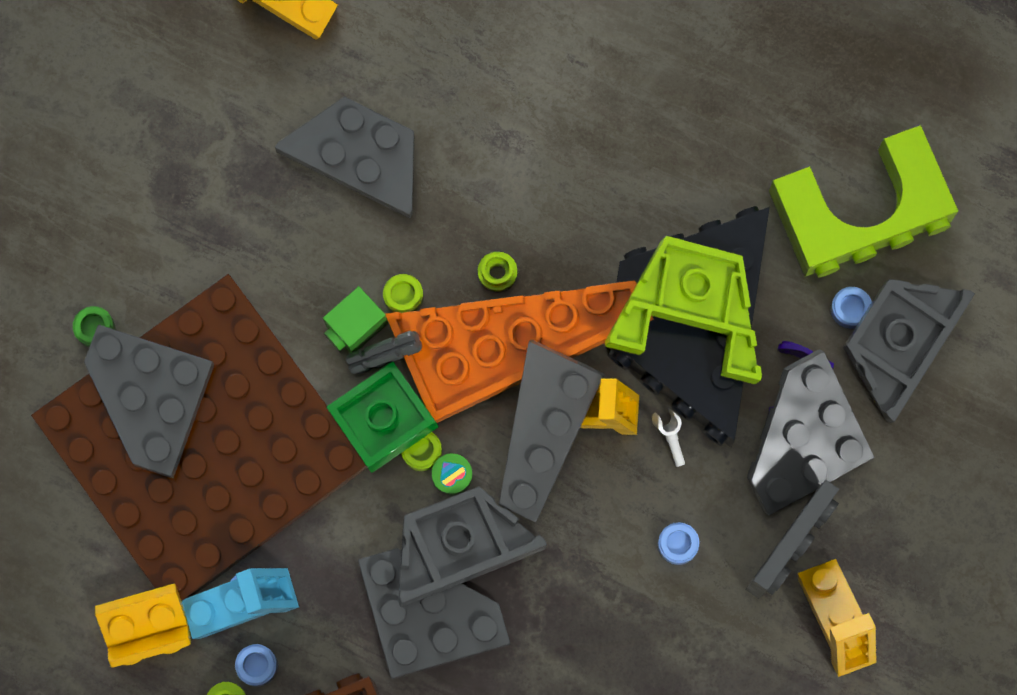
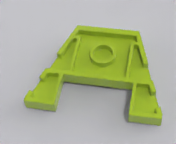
M665 236L660 241L605 340V347L641 355L645 352L650 317L655 316L727 335L721 376L757 384L761 381L762 372L761 366H757L754 349L757 346L755 331L751 330L748 308L751 307L743 256Z

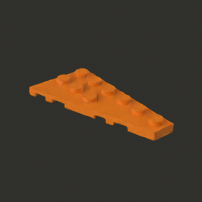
M634 280L589 286L585 289L544 292V294L525 297L522 295L461 303V305L442 308H423L412 312L386 313V317L395 338H397V335L407 331H416L419 334L422 343L421 351L410 356L404 355V359L425 407L436 423H439L520 384L528 343L531 339L570 358H574L604 344L637 282Z

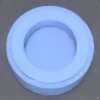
M858 287L843 288L832 300L831 315L840 326L854 329L872 303L871 298L864 290Z
M681 522L666 526L658 539L660 555L667 562L675 565L688 563L695 557L699 549L698 534L690 525Z
M252 644L243 648L235 661V670L238 677L244 683L254 687L264 686L271 682L278 669L275 654L269 648L260 644Z

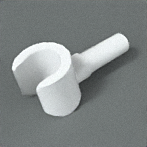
M668 408L671 420L667 425L662 426L661 418L656 412L653 413L652 423L666 436L675 466L679 467L685 465L677 435L682 422L680 417L672 409Z

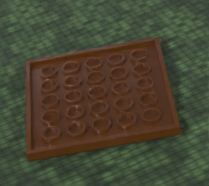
M229 274L139 337L213 361L215 364L174 478L151 472L132 464L90 374L83 377L31 415L154 588L175 583L181 601L197 594L368 468L326 408L325 402Z

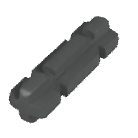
M407 331L397 335V338L393 339L391 337L365 347L363 351L357 350L349 353L346 357L348 368L352 374H362L370 371L373 367L378 368L392 361L402 359L404 355L410 356L418 353L422 349L420 336L416 331Z

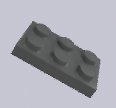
M825 479L745 590L759 599L765 592L773 595L780 588L791 572L790 569L785 567L789 559L791 558L796 562L804 554L815 536L809 533L811 528L815 526L820 529L839 503L833 500V497L839 488Z

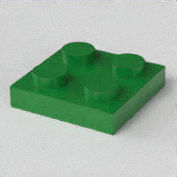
M393 361L326 407L371 473L439 427Z

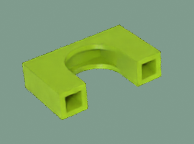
M921 125L884 138L878 149L896 193L895 212L881 224L871 227H856L846 224L834 216L824 201L810 166L772 181L769 193L805 277L814 273L817 274L818 278L830 275L840 269L839 264L851 259L854 260L855 264L875 257L877 255L876 250L890 245L891 249L895 250L914 241L913 236L927 231L928 235L932 236L951 227L950 222L958 213V209Z

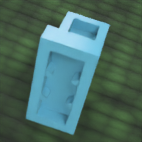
M250 568L236 573V580L185 598L182 604L192 639H202L269 613H284L299 608L288 568Z

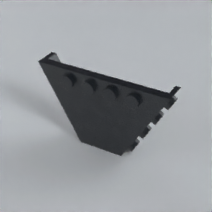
M757 206L749 207L738 212L734 220L723 224L720 220L708 222L698 228L699 233L684 237L683 233L670 236L743 256L751 307L748 308L751 329L770 207L759 210ZM641 247L624 255L625 260L619 263L616 283L634 280L638 283L657 248L647 251L646 247ZM653 316L654 320L649 323L645 352L641 355L606 347L610 351L608 357L616 365L624 370L631 367L642 376L639 381L645 388L655 395L662 392L673 401L671 407L686 420H690L693 417L705 427L702 430L703 433L711 441L719 446L726 443L729 447H732L736 436L744 381L721 376L727 335Z

